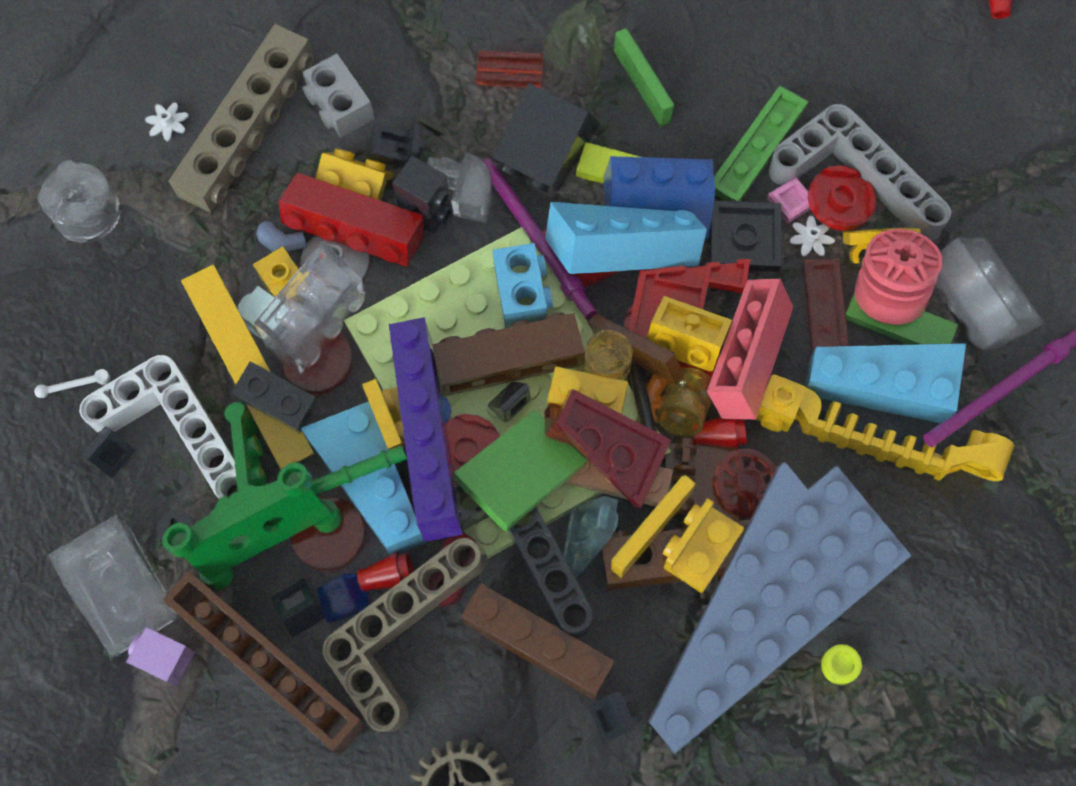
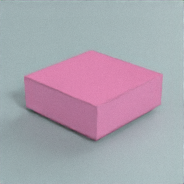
M797 177L768 194L767 200L770 203H781V217L787 224L810 210L807 199L808 191Z

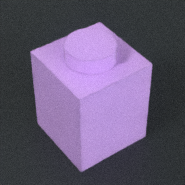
M145 627L142 634H138L131 642L128 650L130 656L126 662L177 687L195 651Z

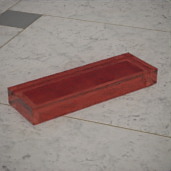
M839 259L804 260L803 275L811 356L816 347L849 346Z

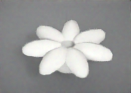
M172 103L168 110L157 104L155 106L157 116L145 118L147 123L154 125L149 132L150 136H156L162 132L164 139L169 141L172 137V130L178 133L185 132V128L180 122L188 119L189 115L186 112L177 113V103Z
M812 216L808 217L806 226L800 223H793V228L799 235L792 237L789 242L795 245L803 244L801 248L802 256H806L812 247L816 254L824 256L825 251L822 244L832 245L835 242L832 237L824 235L829 227L824 224L817 227L816 221Z

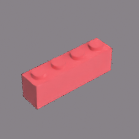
M781 279L747 280L707 390L722 419L756 420L793 310V305Z

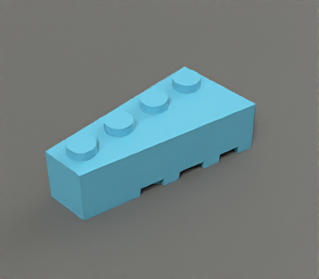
M551 202L545 240L569 274L658 269L684 265L685 267L699 266L707 229L692 212L686 210L667 211Z

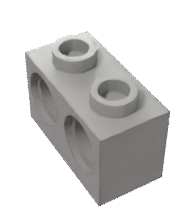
M338 54L303 71L306 82L303 91L312 105L316 103L321 108L319 115L328 129L334 128L340 138L375 119L370 100ZM343 108H349L346 111H340Z

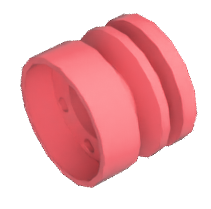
M892 229L874 236L866 248L862 268L859 271L855 284V298L859 308L870 318L885 324L901 325L912 323L921 317L928 306L933 288L942 269V255L938 247L926 236L912 230Z

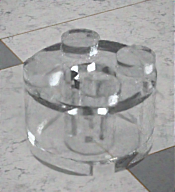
M70 160L60 163L57 169L45 179L38 194V202L46 216L65 238L74 242H88L87 239L97 236L100 239L108 235L120 219L121 208L115 191L103 173L89 164L75 163Z

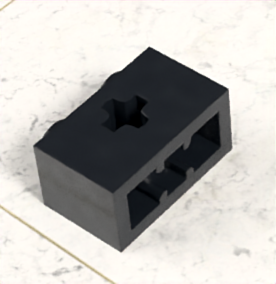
M411 156L392 182L397 204L400 208L424 215L423 228L434 234L440 225L444 226L449 221L453 213L448 177L444 173Z
M251 361L231 392L239 401L299 434L302 432L301 428L306 425L318 404L316 397Z

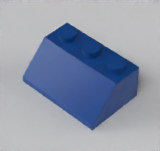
M610 156L603 176L605 206L667 211L686 210L692 212L706 227L704 240L709 239L715 197L713 160Z

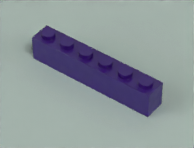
M425 317L389 324L416 524L424 542L461 535L462 528L455 483L452 479L453 471L433 343Z

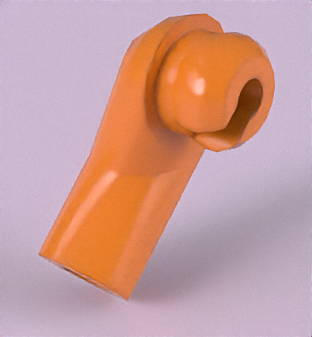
M653 374L647 383V390L654 421L658 423L666 415L662 393L669 384V381Z

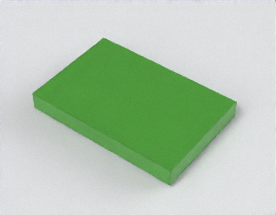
M534 410L455 471L452 479L506 532L585 466L587 459Z

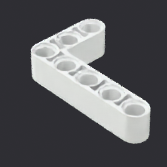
M157 355L89 394L81 402L80 415L96 432L101 431L105 426L115 432L157 406L162 405L215 495L220 499L227 495L229 488L237 484L235 461L232 452L184 374L170 357ZM171 371L170 376L166 380L158 381L161 374ZM139 390L137 397L127 400L128 395L132 391ZM189 399L184 408L175 410V406L180 400ZM108 408L105 416L95 419L100 410ZM206 427V431L201 437L192 439V435L197 428ZM224 456L223 462L218 467L209 468V464L214 457Z

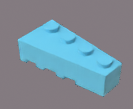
M966 344L816 347L808 362L804 386L813 390L820 399L941 424L957 411Z
M369 401L301 428L306 439L331 473L342 469V466H350L378 455L380 451H388ZM395 464L391 465V468H383L355 479L353 483L340 485L390 555L397 551L402 554L426 544L416 524L414 511Z

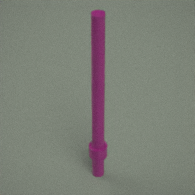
M484 159L480 163V167L532 243H535L539 253L544 255L546 263L561 283L560 289L567 300L574 302L586 320L591 319L597 313V310L585 295V287L579 278L572 276L565 269L545 240L544 234L492 159Z
M1076 329L1062 339L1056 338L1043 347L1042 353L923 436L925 443L929 447L936 446L1051 363L1057 364L1069 356L1070 350L1076 346Z

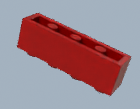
M296 173L279 199L281 224L294 230L313 234L326 241L340 243L355 251L377 256L387 262L407 267L423 239L424 215L300 173Z

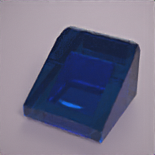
M342 574L316 588L327 623H333L358 614L370 605L367 592H363L359 586L357 574Z

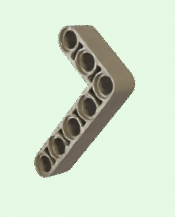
M460 538L452 542L325 640L323 655L326 662L372 729L379 732L397 731L407 723L409 717V710L405 701L373 655L436 608L446 598L481 574L487 564V554L473 540ZM466 549H474V562L468 567H461L459 563L460 554ZM442 571L445 580L444 584L440 589L432 591L429 586V579L433 573ZM407 594H411L414 600L413 607L408 613L402 614L399 610L400 599ZM379 617L383 623L382 631L378 636L372 637L368 629L369 624L374 618ZM348 640L352 651L350 656L342 661L338 655V649L342 642ZM368 671L373 677V684L369 691L364 693L360 689L359 679L363 673ZM390 703L395 710V716L392 722L386 725L380 718V711L385 704Z

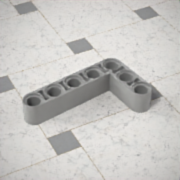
M834 104L828 107L775 148L769 167V176L776 184L783 185L795 177L801 178L833 153L846 167L853 168L861 173L860 177L865 182H870L876 197L906 227L919 228L920 233L931 241L940 236L951 217L949 205L846 105ZM831 124H836L841 128L834 127ZM806 143H812V144L816 145L817 147H811V146L807 145ZM854 147H860V148H862L864 151H859V150H857V149L854 148ZM780 162H788L792 166H784ZM878 170H883L887 172L888 175L882 174ZM901 193H906L912 198H906ZM926 217L933 218L937 223L930 222Z

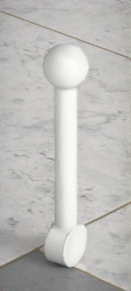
M99 369L93 376L51 386L40 384L36 386L34 392L37 397L45 398L52 392L94 382L104 385L109 382L110 375L106 370Z

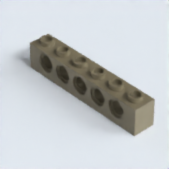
M274 24L169 179V183L177 197L210 213L213 212L217 204H221L225 200L229 186L235 177H239L244 171L246 160L253 150L255 151L260 147L264 133L270 124H274L277 121L280 109L287 98L289 99L294 95L297 83L303 76V71L312 67L314 55L309 39ZM251 117L248 120L242 121L244 118ZM229 143H233V144H232L231 146H229V147H224L225 145H227V144H229ZM216 169L213 173L206 174L208 171Z

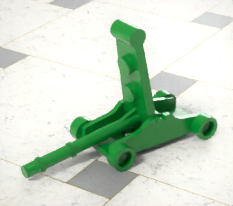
M234 402L226 408L224 415L231 424L238 492H234L230 497L227 495L221 497L211 513L193 526L189 527L185 523H176L170 526L163 535V545L172 555L184 557L199 571L202 582L212 590L224 589L232 581V567L312 525L323 533H328L338 528L342 521V512L334 502L323 500L317 494L345 483H353L355 479L383 468H391V465L406 460L407 453L405 447L401 445L388 451H380L378 455L350 466H342V469L312 480L311 474L302 464L290 463L281 469L278 474V481L267 484V478L260 462L263 450L256 436L259 428L247 408L240 402Z

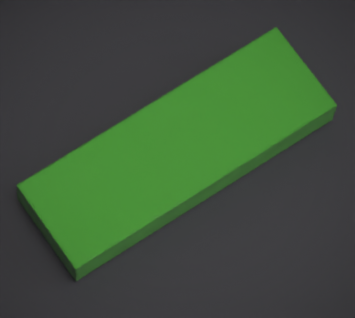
M625 28L616 32L614 44L616 56L660 127L671 123L674 108L671 98L629 31Z
M855 292L844 316L845 320L907 345L951 344L958 324L926 311L912 323L893 325L879 322L870 318L859 308Z

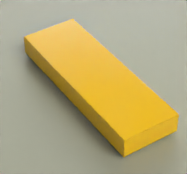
M686 475L678 480L613 557L611 571L620 578L626 574L692 495L695 482Z

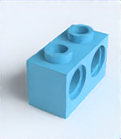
M535 243L492 250L505 328H509L511 324L522 320L530 322L545 320L547 309L553 308L550 287L543 288L541 277L547 276L544 255L537 256ZM520 265L529 268L524 273H516L512 270ZM524 297H530L535 300L533 304L528 306L518 303Z

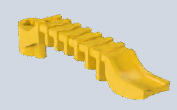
M806 388L795 417L804 434L818 437V441L822 443L828 441L837 444V447L841 449L847 447L856 450V453L859 455L866 453L875 456L876 460L880 462L884 460L893 462L899 468L906 466L915 469L917 474L927 473L935 476L934 479L938 481L946 474L959 470H964L986 480L1001 481L1014 448V443L1006 437L972 430L964 447L950 445L940 455L935 452L936 446L929 447L924 443L922 451L919 452L913 450L917 438L911 435L906 436L902 446L894 444L897 432L893 430L885 431L882 440L875 438L877 425L873 423L866 424L862 433L855 431L859 416L853 413L847 415L843 427L835 425L842 408L841 403L836 401L830 403L824 420H819L821 400L809 388Z

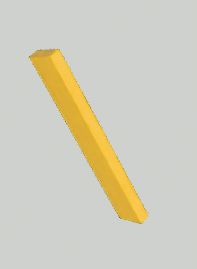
M211 265L182 279L181 282L235 384H237L250 361L271 372L215 266ZM247 405L280 469L287 464L299 463L314 455L303 432L299 434Z

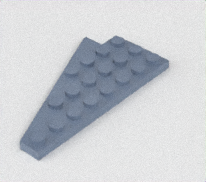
M786 462L781 463L777 467L648 720L674 754L911 556L838 466L831 468L808 488L805 487Z

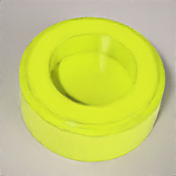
M839 644L825 652L821 660V668L829 681L834 684L845 685L854 681L859 676L862 670V661L854 648Z

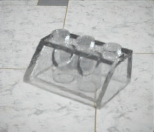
M958 237L940 251L942 255V269L935 286L944 291L950 300L948 301L950 310L955 316L962 318L969 329L967 334L976 346L981 347L983 350L996 349L1044 324L986 238Z
M322 241L254 322L267 351L300 374L306 366H312L319 358L321 348L328 339H334L343 327V321L350 312H356L363 304L366 293L362 279L328 244Z

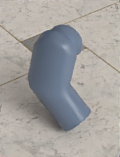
M269 221L262 222L256 231L259 242L272 252L282 246L286 252L307 248L303 231L285 235L275 227V224Z

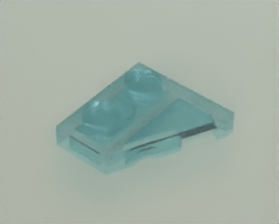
M603 496L578 505L571 510L563 556L575 579L611 539L613 532L616 530L619 520L618 513L616 512L617 499Z

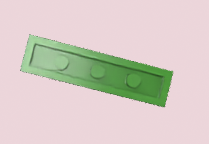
M779 85L715 175V196L724 201H742L772 158L775 148L784 141L805 111L808 101Z

